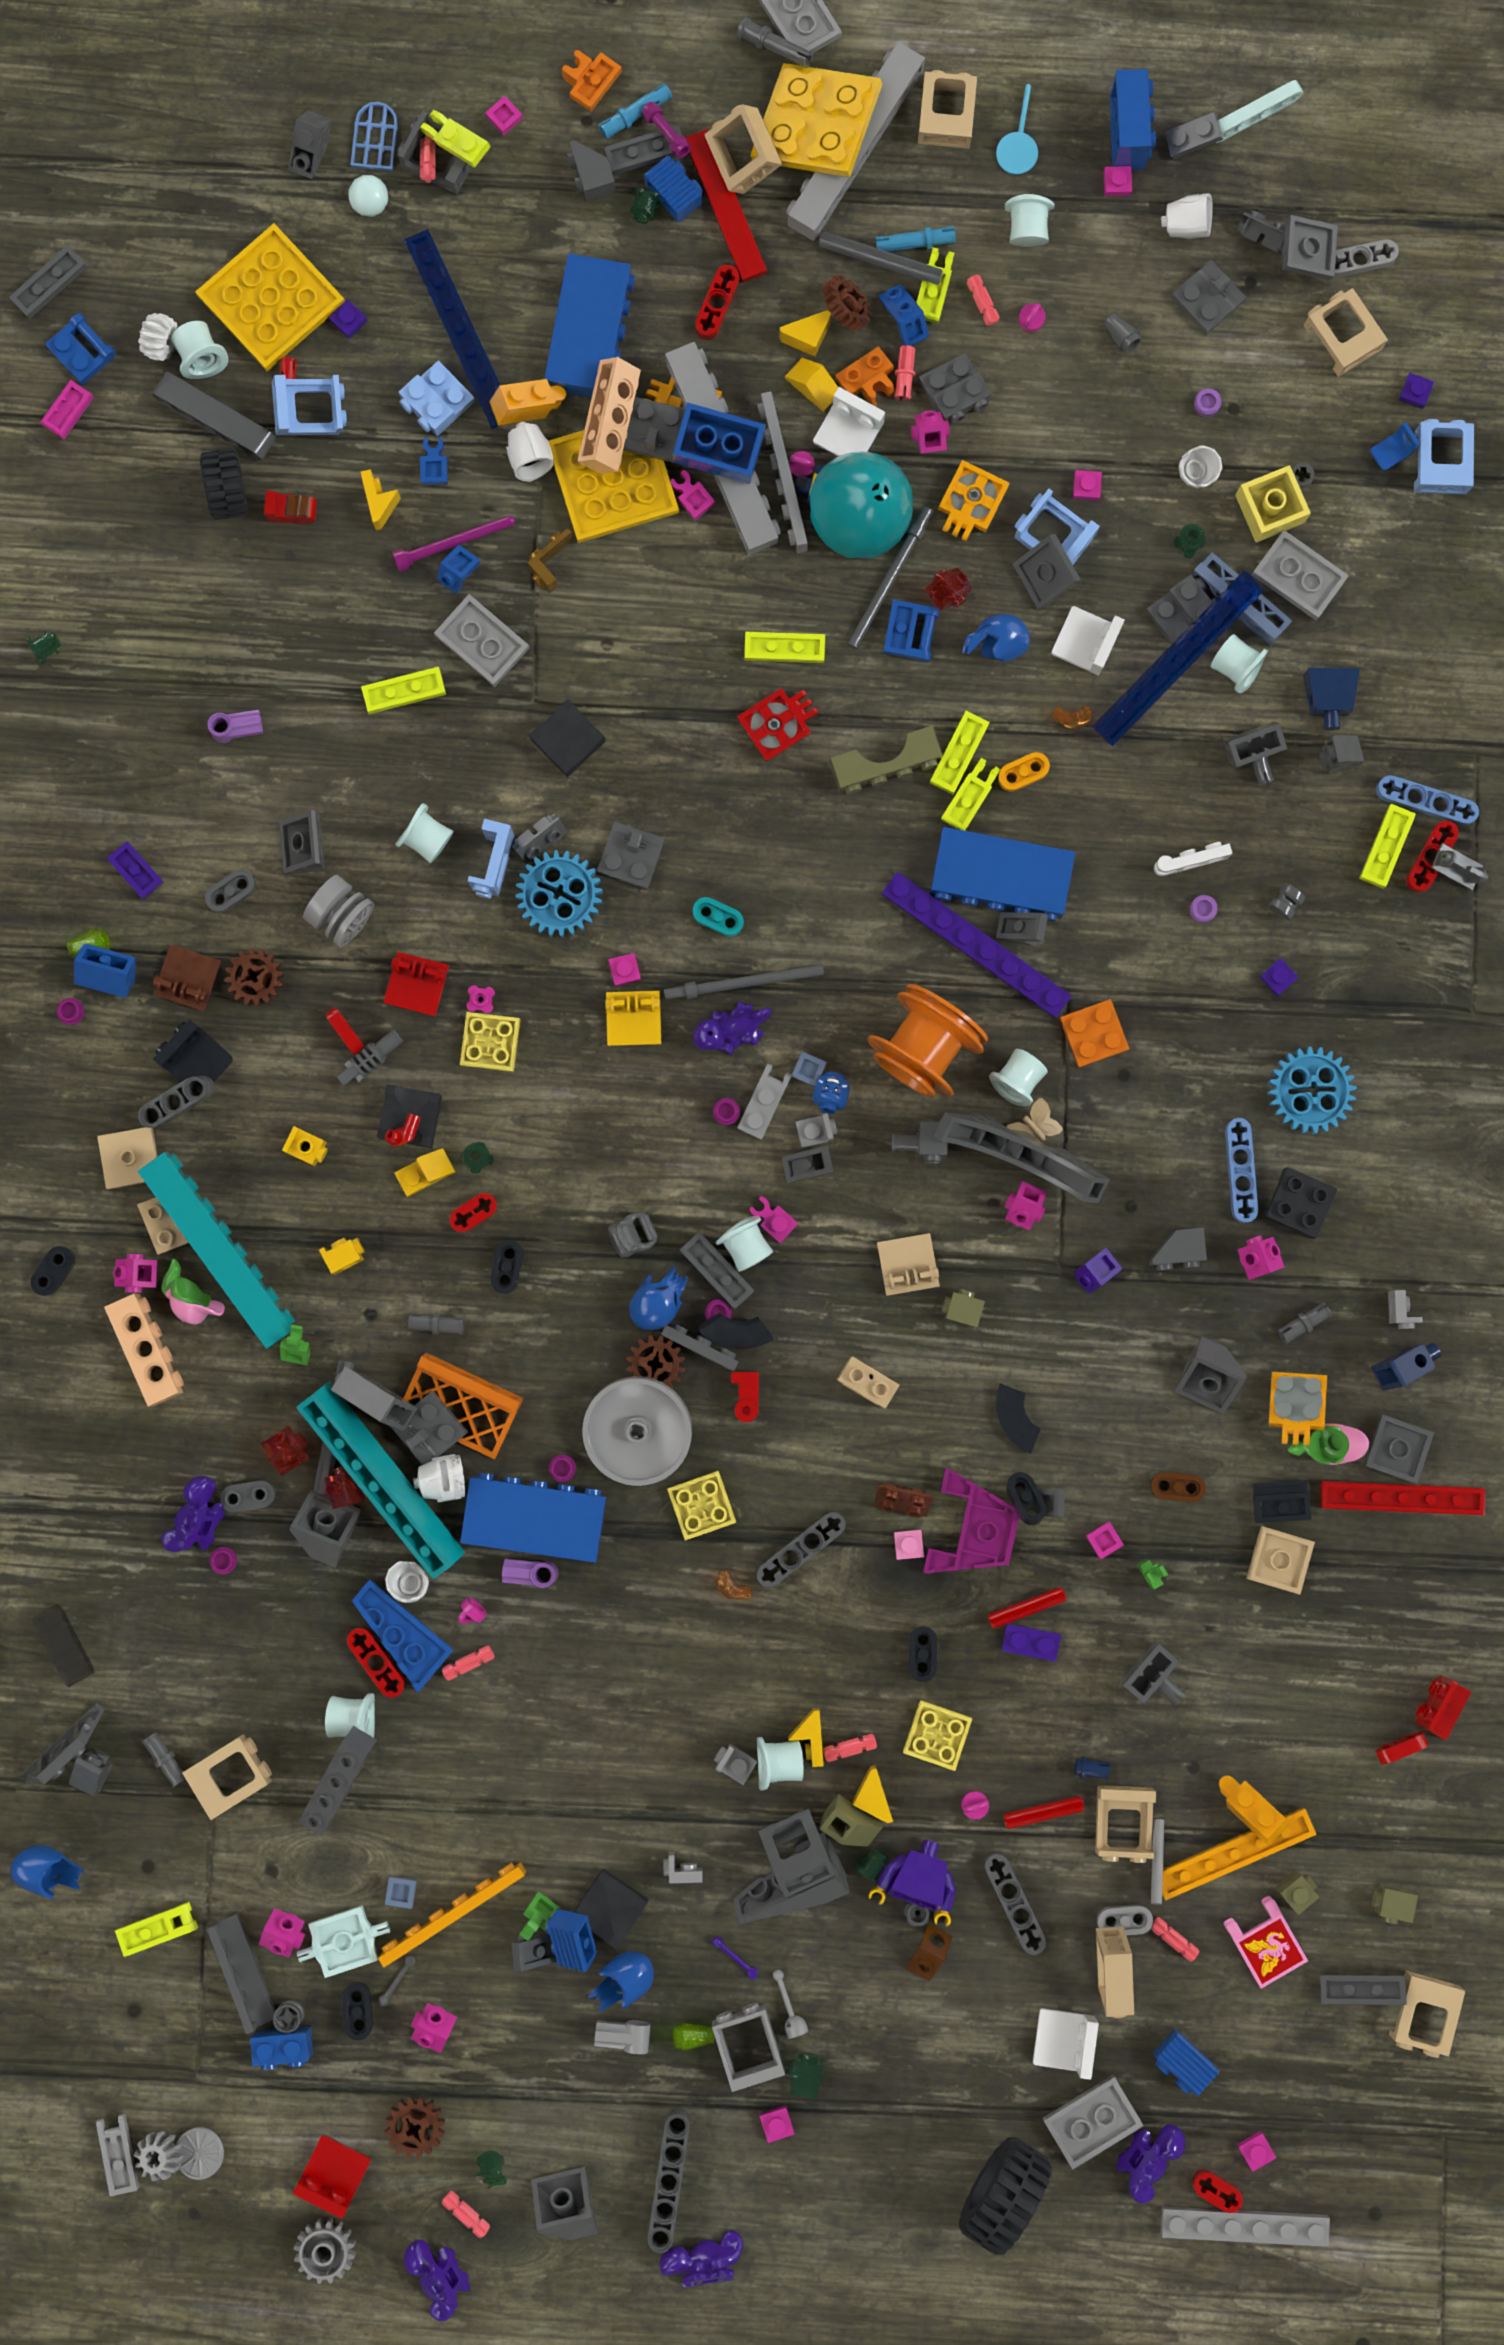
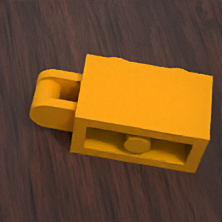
M547 379L501 385L491 398L490 404L498 426L545 419L552 409H557L560 406L561 401L566 397V391L561 386H549Z
M1224 1776L1220 1779V1791L1227 1798V1808L1269 1846L1287 1828V1819L1246 1781L1240 1785L1231 1776Z

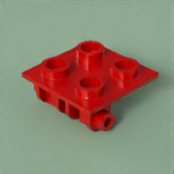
M397 951L396 958L394 957L391 963V968L393 969L383 1003L436 1016L449 965Z

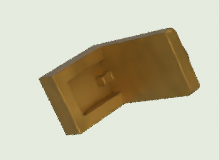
M566 529L563 533L559 531L554 534L549 540L550 544L544 549H537L529 557L528 566L533 574L531 578L541 590L545 587L551 593L558 587L557 579L544 564L573 540L569 529Z

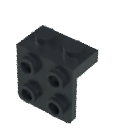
M190 1019L187 1022L183 1021L176 1027L173 1032L175 1034L169 1042H163L156 1049L155 1053L157 1055L153 1058L157 1064L171 1073L180 1083L187 1078L200 1075L211 1078L214 1083L233 1062V1057ZM197 1081L194 1089L199 1095L202 1093L203 1087Z

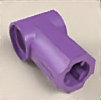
M259 710L228 715L216 713L208 720V729L212 738L219 743H227L234 738L263 734ZM225 723L228 725L225 732H215L218 724Z
M505 1558L502 1569V1582L545 1588L557 1580L559 1575L558 1568L550 1561L539 1562ZM541 1567H546L550 1570L551 1578L549 1581L545 1582L539 1578L538 1571Z

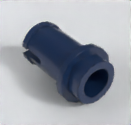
M1082 1756L1081 1759L1076 1758L1074 1774L1079 1775L1080 1779L1087 1776L1108 1780L1110 1762L1086 1760V1757Z

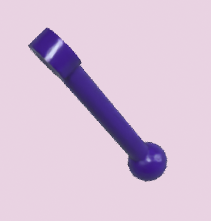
M713 1938L712 1945L716 1948H721L747 1971L749 1978L755 1979L758 1976V1969L746 1964L723 1944L722 1938Z

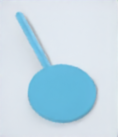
M1027 84L1025 88L1018 132H1012L1004 136L996 150V158L1000 167L1014 175L1030 171L1038 158V147L1032 137L1023 133L1031 90L1030 84Z

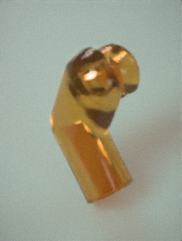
M1057 706L1051 717L1067 728L1075 729L1085 726L1091 721L1092 710L1089 707L1083 706L1080 710L1069 713L1060 706Z
M722 1570L717 1573L716 1587L726 1598L737 1600L751 1599V1587L736 1586L731 1580V1573Z

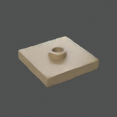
M145 1127L97 1136L107 1190L145 1183L137 1171L158 1157L153 1128Z
M1261 1526L1246 1579L1300 1595L1315 1542Z

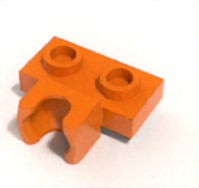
M575 50V64L578 67L571 68L564 65L562 67V76L566 82L574 86L570 91V98L592 112L621 74L622 67L601 52L592 62V59L584 53Z
M879 346L835 375V379L842 389L855 396L862 392L865 400L877 407V402L875 401L877 392H884L888 397H892L894 394L893 384L887 377L888 374L894 371V366Z

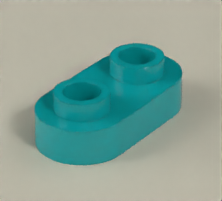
M703 897L698 899L693 906V917L699 924L724 936H736L743 929L744 920L741 913L709 897ZM704 908L711 910V914L707 917L701 914ZM732 919L736 924L733 928H728L725 922Z

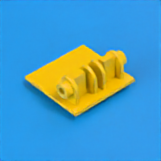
M660 991L606 992L607 1046L661 1044Z

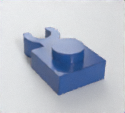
M424 438L423 447L428 456H420L421 485H448L447 456H440L444 450L442 438H438V446L435 448H430L428 438Z

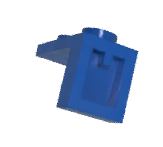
M902 285L892 287L879 295L880 302L897 322L903 345L911 346L929 337L924 312Z

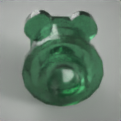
M639 187L635 188L636 201L634 206L630 208V214L635 221L642 224L654 221L655 207H660L661 204L659 201L660 195L654 191L650 192Z
M1196 524L1184 526L1180 531L1179 537L1174 539V547L1180 548L1184 552L1185 558H1193L1195 552L1205 546V531Z
M44 630V634L33 640L30 636L26 638L35 657L42 665L46 663L44 658L54 653L60 654L58 648L62 644L55 632L49 633L47 630Z
M483 1142L468 1145L462 1153L464 1163L474 1174L480 1173L482 1168L486 1165L490 1166L494 1162V1157L490 1155ZM480 1152L481 1158L478 1161H473V1154Z
M878 1848L874 1851L868 1849V1854L861 1863L856 1862L854 1865L858 1872L869 1879L874 1885H877L879 1882L877 1877L888 1865L887 1861L889 1858Z
M486 2151L477 2159V2166L480 2167V2172L476 2173L475 2180L480 2182L483 2189L507 2183V2177L502 2175V2165L505 2162L504 2157L497 2151Z

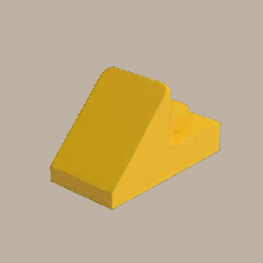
M371 469L361 471L375 529L380 530L399 503L401 497L398 490L383 493L379 477L374 478Z
M441 1148L416 1158V1162L395 1172V1175L406 1196L410 1197L455 1173V1170L444 1149Z
M813 1708L788 1736V1741L810 1739V1743H805L806 1760H812V1767L823 1766L819 1708Z

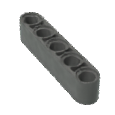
M165 372L152 393V396L166 407L259 461H263L276 440V437L267 429L169 372Z
M681 2107L670 2109L665 2118L648 2231V2245L657 2253L668 2251L673 2243L690 2129V2116ZM674 2118H681L685 2125L680 2129H676L671 2126L670 2121ZM670 2146H676L680 2149L681 2153L676 2157H671L666 2153V2149ZM671 2174L677 2181L672 2185H667L662 2181V2177ZM661 2203H668L672 2206V2210L668 2213H662L658 2210L657 2206ZM657 2231H663L668 2235V2238L664 2241H658L653 2235Z

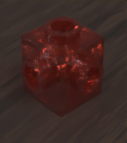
M957 567L949 571L945 568L933 577L934 581L924 590L941 611L951 606L954 608L961 606L968 599L966 595L973 587L968 582L967 576Z
M290 1426L261 1443L268 1461L281 1476L309 1459L305 1449L308 1446L307 1441L300 1432L296 1434Z
M344 1467L333 1469L335 1475L324 1478L332 1509L369 1500Z

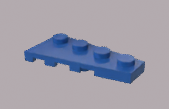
M372 1579L366 1583L352 1600L418 1693L454 1649Z

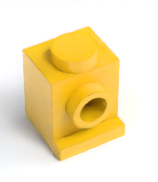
M293 1126L282 1151L316 1166L317 1162L321 1163L328 1148L325 1147L326 1141ZM309 1142L310 1149L303 1152L301 1149L302 1144Z
M342 1238L330 1245L331 1250L324 1247L319 1249L329 1271L333 1275L364 1260L361 1254L365 1251L358 1238L348 1241Z

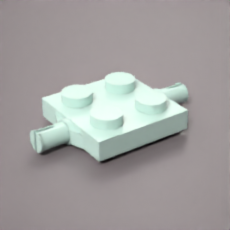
M363 1905L310 1922L308 1925L312 1935V1946L298 1950L297 1957H299V1962L316 1957L317 1961L321 1964L325 1978L378 1961L379 1956L375 1947V1937L390 1933L389 1924L385 1921L371 1926L366 1918Z

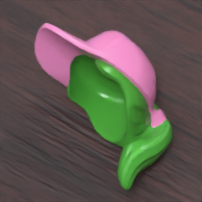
M172 1259L170 1268L162 1281V1291L170 1299L173 1313L182 1322L195 1325L201 1323L208 1314L222 1315L225 1310L224 1304L211 1300V1296L203 1293L195 1283L180 1277V1264L176 1259Z
M1325 1424L1324 1430L1312 1431L1310 1434V1446H1304L1303 1439L1299 1438L1298 1445H1293L1292 1443L1288 1448V1452L1297 1456L1306 1452L1319 1463L1336 1465L1356 1461L1363 1457L1368 1450L1369 1440L1362 1431L1342 1424Z

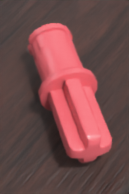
M909 345L900 347L898 369L895 370L897 381L894 398L896 400H900V397H902V401L911 400L912 378L915 377L916 373L913 371L915 348Z

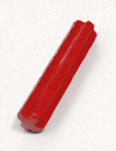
M1061 1587L993 1612L988 1615L989 1623L992 1628H998L1066 1601L1065 1592Z
M1077 1796L1005 1813L1003 1816L1004 1823L1007 1829L1067 1816L1083 1812L1084 1803L1082 1798Z

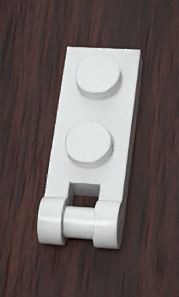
M1221 842L1212 843L1205 846L1206 850L1196 852L1195 849L1186 850L1179 853L1180 857L1174 859L1170 856H1162L1155 863L1154 872L1158 876H1166L1226 860L1232 855L1230 843L1226 845H1221Z

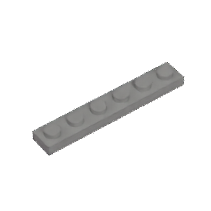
M771 391L761 393V403L757 404L760 420L765 419L767 425L764 434L766 445L771 444L773 454H769L772 470L777 469L779 479H775L778 495L784 496L785 504L781 505L784 521H790L791 529L787 530L790 546L795 545L797 553L807 551L808 543Z
M1162 2206L1161 2210L1162 2238L1329 2247L1330 2218L1328 2215L1247 2210L1227 2213L1221 2209Z

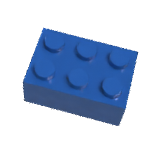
M1148 69L1116 70L1109 94L1113 167L1131 166V170H1142L1145 168L1147 159H1151L1152 148L1155 147L1156 133L1151 131V122H1154V105H1150L1149 97L1153 95V80L1148 78Z
M687 402L673 452V463L751 484L766 424Z

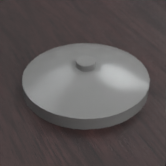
M641 1376L616 1380L597 1393L585 1413L582 1428L584 1446L593 1464L612 1480L633 1486L653 1484L670 1476L684 1461L692 1439L690 1414L680 1396L666 1384Z

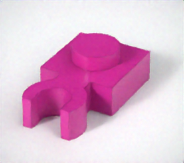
M683 470L681 472V476L685 479L683 484H677L674 479H671L670 482L674 491L682 493L678 497V501L695 521L715 506V500L700 482L692 486L690 475Z
M761 1196L759 1200L764 1204V1209L758 1212L751 1207L749 1210L753 1216L765 1219L760 1226L780 1244L798 1223L780 1206H777L772 1211L768 1200Z

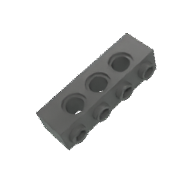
M355 1726L352 1727L340 1744L298 1821L299 1824L322 1837L336 1816L377 1739Z

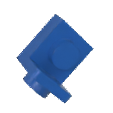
M458 545L440 563L437 580L444 587L457 594L462 588L463 581L479 566L480 559Z

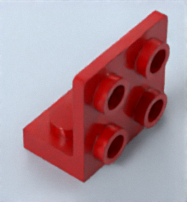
M1440 1675L1438 1679L1435 1678L1431 1682L1428 1689L1430 1695L1426 1702L1421 1703L1415 1714L1417 1718L1415 1724L1447 1740L1471 1691L1458 1685V1682Z
M323 2134L293 2191V2195L343 2219L371 2162V2158Z

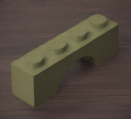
M932 725L907 733L903 751L891 761L884 763L872 762L864 758L857 750L831 757L830 766L839 793L846 792L849 795L861 791L862 786L872 784L873 787L882 785L887 782V778L897 776L900 779L913 774V770L922 768L923 771L933 769L938 766V762L941 761L943 755Z

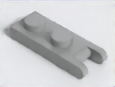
M769 1063L737 1128L760 1140L763 1139L792 1074L787 1072L783 1082L769 1076L773 1066Z
M125 2114L118 2115L119 2127L106 2129L103 2118L96 2121L110 2196L137 2191L140 2188Z

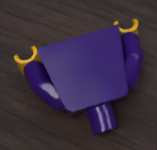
M923 1840L920 1852L910 1850L906 1855L897 1856L885 1867L877 1881V1885L871 1888L869 1899H871L873 1893L878 1892L882 1895L879 1905L883 1904L886 1897L885 1890H888L887 1895L934 1911L933 1919L936 1925L940 1916H946L945 1926H949L951 1918L948 1911L952 1909L956 1889L952 1874L947 1870V1862L936 1858L939 1844L934 1841Z

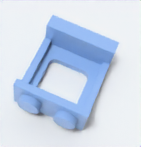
M274 375L271 383L276 435H339L343 426H346L347 418L346 411L341 410V400H344V385L339 383V375H333L331 379H286L285 375ZM326 392L330 394L333 417L331 423H299L297 421L296 393Z
M1428 419L1421 422L1415 430V436H1418L1420 444L1418 446V478L1414 482V493L1467 494L1474 483V424L1466 423L1464 420L1439 423L1437 419ZM1432 437L1462 438V463L1459 465L1433 463L1431 460Z
M1048 489L1044 495L1039 493L1031 504L1033 509L1029 515L1023 514L1015 524L1017 531L1014 538L1030 550L1040 542L1028 533V528L1040 512L1046 510L1071 529V533L1062 543V547L1073 565L1097 535L1100 526L1092 520L1087 524L1051 497L1053 491Z
M484 819L482 825L486 840L495 843L485 880L469 876L468 883L472 890L476 892V896L491 899L492 896L499 897L515 835L511 825Z

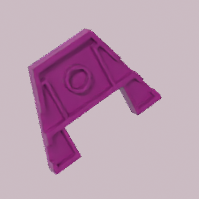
M945 1468L940 1492L967 1498V1504L956 1554L928 1548L923 1573L1009 1565L1019 1520L1015 1508L953 1470Z

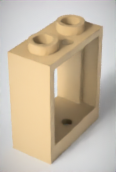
M744 104L738 105L732 109L729 116L724 120L714 123L712 129L704 134L725 184L731 192L744 194L782 165L758 108ZM745 123L759 156L737 172L723 139Z
M853 1356L848 1359L836 1379L839 1383L883 1409H886L899 1387V1384ZM870 1374L873 1376L872 1380L869 1378Z
M1124 1927L1096 1928L1098 1990L1106 2017L1123 2018L1127 2015H1134L1132 1952Z

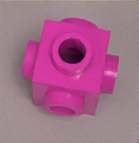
M930 410L914 415L915 425L911 426L912 442H917L920 453L947 450L946 437H950L949 423L943 420L941 412Z
M1022 1181L1016 1194L1010 1193L1004 1207L1008 1209L1005 1220L1030 1230L1034 1221L1039 1223L1046 1208L1042 1207L1047 1192Z
M1260 1235L1246 1240L1247 1246L1237 1249L1240 1255V1262L1249 1280L1284 1268L1280 1249L1275 1243L1274 1237L1263 1240Z
M127 1254V1259H116L113 1271L114 1286L125 1287V1292L142 1293V1288H156L157 1260H143V1255Z
M274 1908L262 1932L259 1945L269 1949L276 1955H283L289 1958L293 1949L299 1950L306 1934L301 1931L305 1921L299 1919L294 1914L285 1913Z
M427 2003L423 2013L417 2011L410 2027L415 2028L411 2039L424 2048H431L441 2053L457 2016L446 2012L440 2006H433Z

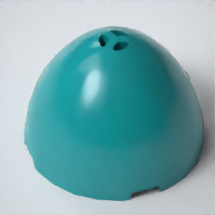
M865 451L850 452L834 458L822 467L815 477L810 490V519L816 533L828 547L847 558L871 559L888 552L899 543L912 519L913 494L906 475L893 461L877 453ZM878 484V490L872 491L873 486ZM884 486L888 490V495L884 492ZM879 495L883 501H878L874 497Z

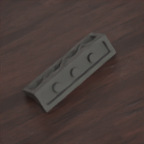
M238 1912L212 1923L207 1928L244 2030L246 2034L254 2032L258 2026L272 2021L276 2010Z

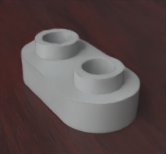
M1140 1904L1105 1907L1097 1915L1098 1928L1124 1927L1126 1935L1144 1934L1150 1930L1153 1924L1151 1912ZM1135 1914L1142 1915V1920L1139 1923L1133 1922ZM1109 1916L1115 1917V1922L1112 1925L1106 1924V1918Z

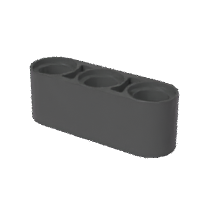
M203 1075L187 1078L143 1105L138 1112L139 1122L146 1128L166 1125L210 1098L215 1088L211 1078ZM197 1081L200 1082L203 1087V1091L200 1095L197 1094L194 1089L195 1083ZM174 1095H177L180 1099L178 1109L172 1103ZM152 1109H155L158 1113L156 1122L150 1116Z

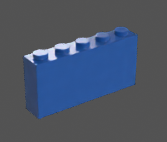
M568 253L544 378L548 380L549 386H561L568 394L592 398L600 360L615 357L621 359V351L618 350L619 341H624L626 325H622L624 316H628L631 300H627L628 291H633L635 284V275L631 274V264Z
M943 827L930 894L935 895V899L949 902L953 898L962 900L961 904L975 907L978 903L988 905V909L1001 912L1005 908L1014 910V913H1043L1048 915L1047 921H1056L1057 918L1061 919L1064 915L1075 852Z
M479 1472L477 1477H470L460 1543L597 1562L607 1496L601 1495L602 1490L585 1488V1493L574 1491L575 1486L558 1484V1489L548 1488V1482L531 1480V1485L520 1484L521 1478L504 1476V1481L493 1480V1474Z

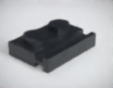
M1308 1480L1252 1483L1255 1523L1311 1520Z

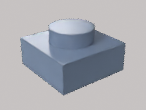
M802 1052L791 1077L815 1087L816 1081L822 1075L827 1062Z
M390 1875L385 1905L412 1909L417 1879Z

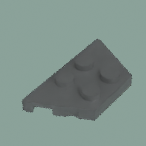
M96 1702L27 1767L19 1777L26 1784L44 1785L50 1779L55 1780L65 1769L64 1765L71 1759L76 1760L85 1751L84 1746L88 1742L105 1709Z

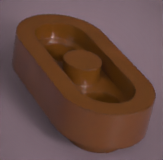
M1160 1472L1151 1479L1150 1489L1153 1495L1159 1499L1197 1502L1204 1497L1206 1485L1202 1478L1196 1475ZM1163 1480L1168 1483V1488L1165 1491L1159 1488V1483ZM1189 1483L1195 1485L1193 1493H1188L1186 1490V1486Z

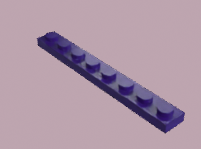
M899 872L894 875L883 890L882 896L1053 1018L1058 1016L1071 998L1069 993Z

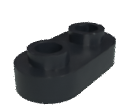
M514 1240L502 1241L497 1246L491 1284L497 1292L502 1294L513 1292L519 1283L523 1249ZM508 1249H513L515 1252L514 1257L511 1259H507L505 1256V1252ZM504 1275L510 1277V1283L506 1286L500 1282L501 1277Z
M56 1246L47 1253L31 1277L30 1283L35 1293L42 1296H50L57 1292L75 1265L76 1258L71 1249L64 1246ZM61 1254L64 1260L58 1265L55 1259ZM43 1277L48 1279V1284L45 1287L40 1285V1280Z
M1024 1472L1012 1474L1008 1479L1006 1491L1019 1518L1028 1525L1039 1524L1045 1517L1046 1504L1034 1480ZM1021 1486L1024 1489V1491L1019 1492L1015 1489V1487ZM1027 1510L1035 1511L1036 1515H1029Z
M919 1626L911 1632L909 1638V1672L915 1680L927 1682L936 1674L937 1636L930 1627ZM920 1635L928 1636L926 1644L922 1645L918 1642ZM921 1662L927 1664V1669L924 1672L917 1670V1665Z
M353 1982L346 1987L342 1995L343 2017L346 2034L351 2039L358 2041L367 2038L373 2029L372 1999L370 1989L366 1984ZM353 1992H360L362 1994V1999L355 2000L353 1998ZM362 2020L364 2027H356L355 2021Z

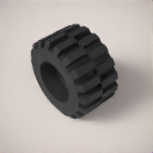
M228 448L201 452V472L211 517L214 520L246 516L248 511L247 500L236 450Z

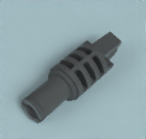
M393 1029L377 1043H369L344 1063L348 1069L337 1077L343 1086L354 1078L358 1082L362 1081L387 1059L385 1056L404 1042L403 1039Z

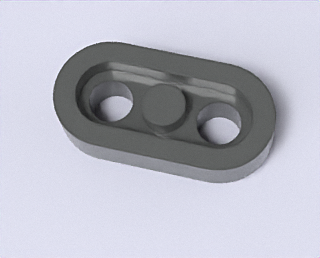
M236 870L207 890L205 902L216 913L227 912L253 894L256 888V881L248 871ZM241 881L247 882V886L244 889H239L238 884ZM224 896V902L222 904H217V897Z
M265 1480L231 1485L222 1491L220 1503L226 1511L232 1513L264 1508L274 1502L276 1490L270 1482ZM259 1489L265 1492V1497L262 1500L256 1496V1492ZM231 1494L237 1495L238 1501L236 1504H232L229 1501Z

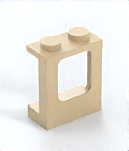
M940 70L925 71L918 144L970 149L977 76H971L968 73L947 74ZM934 90L965 93L963 113L961 115L934 113L932 110Z
M1353 288L1345 293L1343 291L1336 293L1330 298V303L1323 307L1321 304L1314 307L1308 312V318L1304 324L1306 330L1310 327L1313 328L1336 362L1333 370L1338 377L1381 351L1388 341ZM1349 304L1363 324L1364 331L1341 343L1324 319Z
M244 1734L182 1773L210 1820L272 1781L270 1778L272 1772L265 1761L260 1762L256 1755L258 1750L255 1743L250 1737L246 1738ZM235 1752H241L254 1772L255 1779L231 1795L224 1796L211 1776L210 1769Z
M1097 1785L1095 1852L1098 1856H1102V1860L1117 1862L1119 1857L1130 1858V1862L1145 1863L1146 1858L1154 1859V1852L1152 1851V1823L1156 1791L1153 1788ZM1111 1809H1129L1140 1812L1139 1845L1136 1848L1108 1846V1812Z
M1405 1970L1407 2005H1401L1395 2031L1390 2030L1389 2036L1396 2041V2046L1412 2050L1413 2047L1423 2049L1422 2053L1435 2058H1439L1440 2054L1449 2056L1465 1990L1459 1985ZM1423 2002L1446 2009L1447 2014L1439 2043L1409 2035L1417 2003Z

